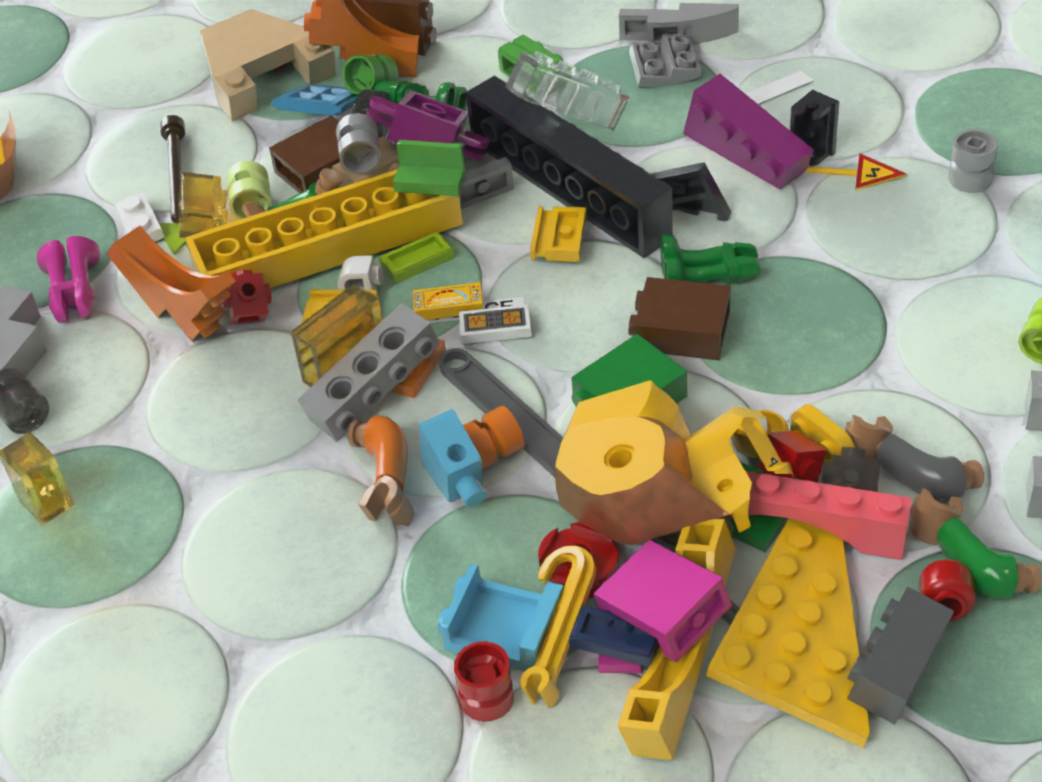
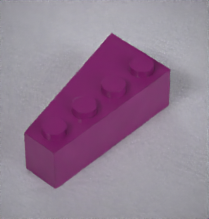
M721 73L693 91L683 131L684 135L780 190L805 173L814 150Z

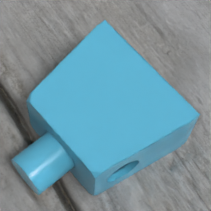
M454 409L419 423L422 465L448 502H454L462 498L468 507L480 504L486 498V492L482 487V460Z

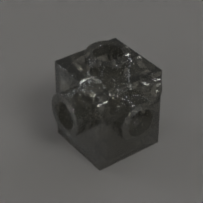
M842 447L841 453L832 454V461H824L822 483L878 492L881 458L865 456L866 449ZM852 469L857 472L858 478L854 481H848L844 478L843 473L846 470Z

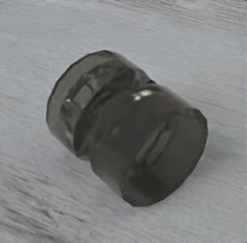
M16 369L0 371L1 421L16 434H27L36 430L47 419L50 411L49 402L46 397L20 371Z

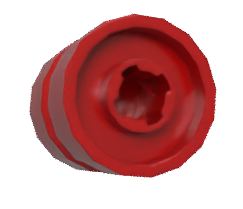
M488 641L475 642L465 646L458 653L454 661V673L458 686L460 705L464 713L471 719L481 722L497 720L510 711L514 702L509 657L506 651L498 644Z

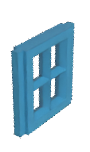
M303 84L273 99L272 106L284 111L336 116L367 99V94L356 95L345 87Z

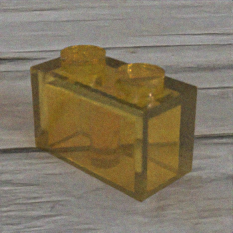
M182 172L178 193L179 238H185L227 224L228 210H222L226 207L227 190H222L221 176Z
M31 432L0 450V460L19 502L42 526L74 506L54 455Z

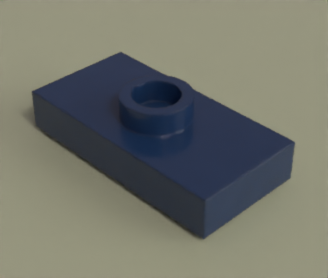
M584 605L569 637L570 647L647 667L651 665L659 647L657 638L615 614Z

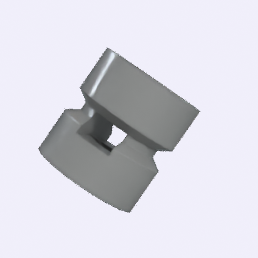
M360 113L349 114L342 118L336 127L340 164L346 171L353 174H366L375 170L382 158L375 121L366 114Z
M969 129L955 136L949 170V182L954 188L963 192L976 193L990 187L998 149L997 139L992 134L983 130Z

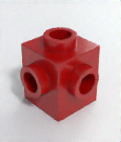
M252 270L233 272L232 277L236 282L228 290L231 296L221 303L223 309L228 308L230 325L264 322L269 313L267 304L272 302L270 284L264 283L262 273L253 274Z

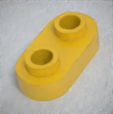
M805 404L791 414V431L799 432L826 449L824 462L841 467L855 457L856 450L850 436L817 408L810 404Z

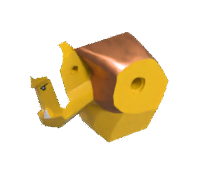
M650 380L578 403L560 444L555 465V484L560 506L579 522L617 542L635 545L682 530L684 527H692L695 524L729 514L732 515L739 533L751 527L748 507L752 482L729 442V439L737 429L746 432L767 471H774L775 474H793L789 462L781 461L767 435L772 429L767 418L760 411L734 406L691 435L679 406L667 393Z

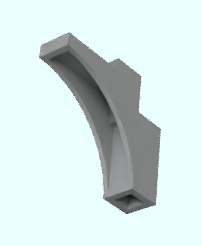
M5 285L0 288V408L47 352L38 327L34 326L41 315L32 292Z

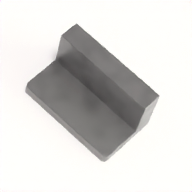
M506 157L466 172V178L459 195L461 209L514 189L512 166Z

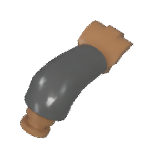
M852 415L851 422L846 423L845 432L852 439L856 450L855 457L851 461L864 466H876L879 463L897 480L918 494H921L922 489L926 488L931 492L932 497L936 501H949L951 496L962 497L965 490L978 489L984 483V471L977 460H970L965 463L960 462L955 456L937 457L927 454L899 436L892 434L893 427L885 416L877 417L875 425L865 422L856 415Z

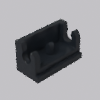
M813 89L791 107L790 131L814 150L812 154L814 157H811L809 166H816L829 155L833 156L836 153L840 102Z

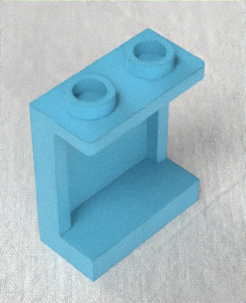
M470 564L465 576H460L456 581L453 592L454 599L449 609L444 608L439 617L438 631L442 633L444 649L458 654L467 645L488 641L498 644L506 651L510 661V668L525 672L528 668L533 667L562 594L563 585L547 581L543 593L538 594L483 580L480 577L479 566Z

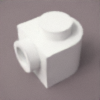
M352 256L347 258L342 265L338 289L377 290V286L382 285L383 282L382 266L374 264L373 256Z

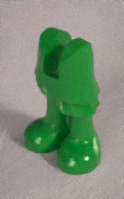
M383 80L379 81L373 89L374 96L382 97L397 104L412 90L465 111L467 107V89L465 87H456L451 82L442 83L436 96H429V90L426 86L408 81Z

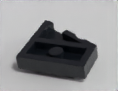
M705 162L650 173L672 187L673 211L681 210L687 214L697 216L700 211L717 214V220H728L731 210Z

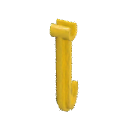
M565 546L555 550L546 557L538 572L539 580L542 583H547L558 565L567 561L572 563V568L533 667L528 668L522 674L520 679L521 688L532 705L536 703L539 693L548 708L554 706L558 701L560 693L556 682L570 647L569 637L582 606L586 604L595 580L597 568L594 559L590 553L578 546Z

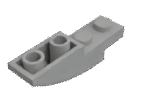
M680 3L679 10H619L620 40L648 41L660 45L662 35L682 34L691 37L693 44H699L738 33L739 4Z

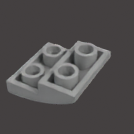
M682 34L662 35L660 45L652 42H631L629 55L638 87L671 86L701 76L702 70L691 37Z

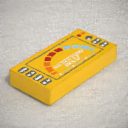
M481 282L413 290V311L426 320L459 316L460 311L483 309Z

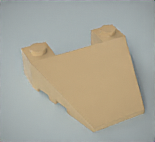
M249 9L200 30L217 102L231 121L258 110L256 85L251 78L291 62L308 84L314 85L335 76L334 49L330 45L309 44V31H304V27Z

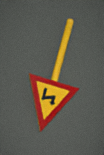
M859 153L857 170L808 167L805 173L857 176L855 190L907 176V173Z

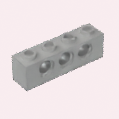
M401 303L298 399L309 420L337 442L348 432L349 426L354 420H361L372 408L376 407L396 385L404 381L408 374L425 358L429 357L440 345L431 323Z

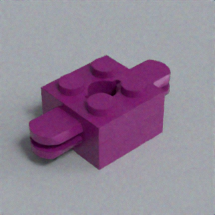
M412 90L398 104L382 97H371L369 105L372 108L367 109L366 115L371 117L376 123L390 128L387 140L393 141L394 146H397L399 140L461 144L465 157L476 161L484 160L486 152L483 149L488 148L490 140L464 129L468 118L467 111Z

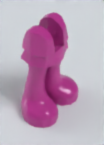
M70 236L66 240L72 280L67 282L65 279L67 254L60 241L51 240L45 243L37 253L39 268L45 274H49V309L59 323L69 321L68 308L77 306L81 319L89 317L91 313L94 290L89 283L88 268L98 263L100 249L95 241L87 237Z

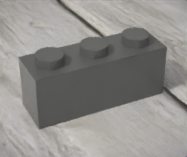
M909 587L906 588L900 601L891 598L880 621L886 623L883 630L878 627L874 628L864 647V650L870 652L868 658L865 659L858 656L847 677L848 680L854 682L847 699L895 725L954 611Z

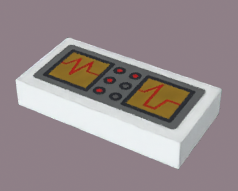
M528 304L459 312L462 345L532 337Z

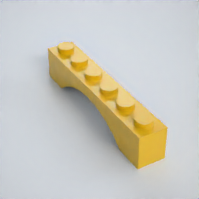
M711 519L695 524L692 527L682 528L675 553L722 577L726 586L736 548L725 519ZM713 626L677 663L664 656L659 644L656 655L647 672L638 683L629 689L617 727L632 756L674 760Z

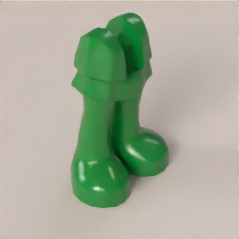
M661 235V267L664 279L701 283L712 280H724L725 284L729 285L735 281L737 283L745 282L760 275L761 267L757 259V249L752 244L723 242L722 246L691 251L681 249L674 235Z

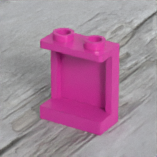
M648 540L594 593L600 610L611 612L657 638L664 656L676 663L732 606L722 577L651 540Z

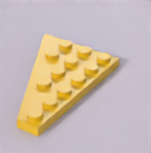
M788 519L712 658L706 676L864 748L870 734L867 709L847 699L854 685V682L848 680L847 677L859 656L843 540L814 525Z

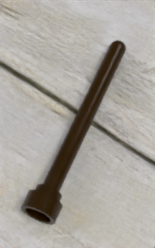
M168 115L160 122V133L167 141L171 220L177 224L184 220L180 140L185 136V122L177 115Z

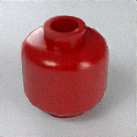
M945 559L928 564L922 570L919 578L920 593L953 610L954 613L950 621L960 620L973 610L976 603L974 580L967 566L959 561Z

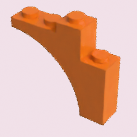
M355 0L312 1L310 13H305L304 31H309V44L340 46V59H345V63L354 55L386 54L395 61L398 68V76L416 77L419 46L418 35L403 33L380 23L365 12Z
M141 225L112 244L107 252L108 257L157 318L168 312L191 341L199 335L206 339L221 327L218 321L226 314L225 310L221 307V303L231 296L228 290L236 282L228 270L220 275L210 276L189 269L164 251L146 233Z

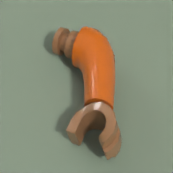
M375 415L365 422L354 420L348 429L349 444L352 447L362 446L366 448L367 452L371 456H375L376 482L366 490L361 498L359 507L367 518L372 521H377L380 512L386 508L397 526H409L414 517V509L403 493L407 471L408 444L402 428L392 419L385 416Z

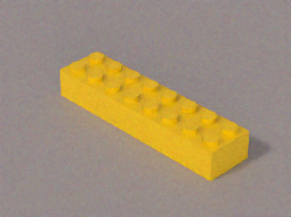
M397 170L185 237L193 268L196 272L215 276L222 274L226 270L231 275L239 270H252L253 274L262 273L264 283H269L270 288L343 265L344 261L352 256H370L416 241L436 231L443 232L463 225L460 199L455 196L394 192L393 180Z

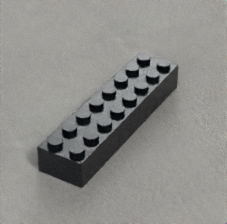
M495 75L466 92L470 131L490 140L488 148L483 149L486 153L497 160L506 157L511 163L513 171L566 207L586 208L587 221L642 258H646L660 248L661 235H673L672 187L666 182L651 175L642 167L632 163L620 153L613 151L596 138L591 137L574 124L564 120L552 110L545 108Z

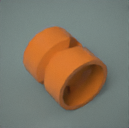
M499 406L482 415L481 422L475 419L463 425L481 457L482 470L495 464L498 455L502 458H507L524 449L525 442L522 430L513 414L505 406Z

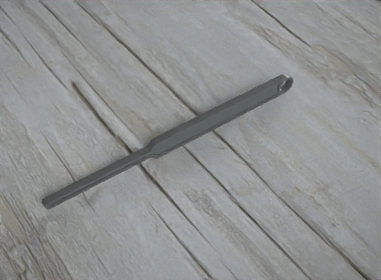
M453 348L442 353L439 358L442 375L485 414L499 406L508 408L522 430L525 442L524 450L555 478V465L563 437L466 350ZM454 359L466 362L459 368L445 366L447 362ZM661 536L651 539V541L675 553V549ZM647 541L641 542L640 544L643 546ZM731 599L732 606L721 616L729 625H731L740 609Z

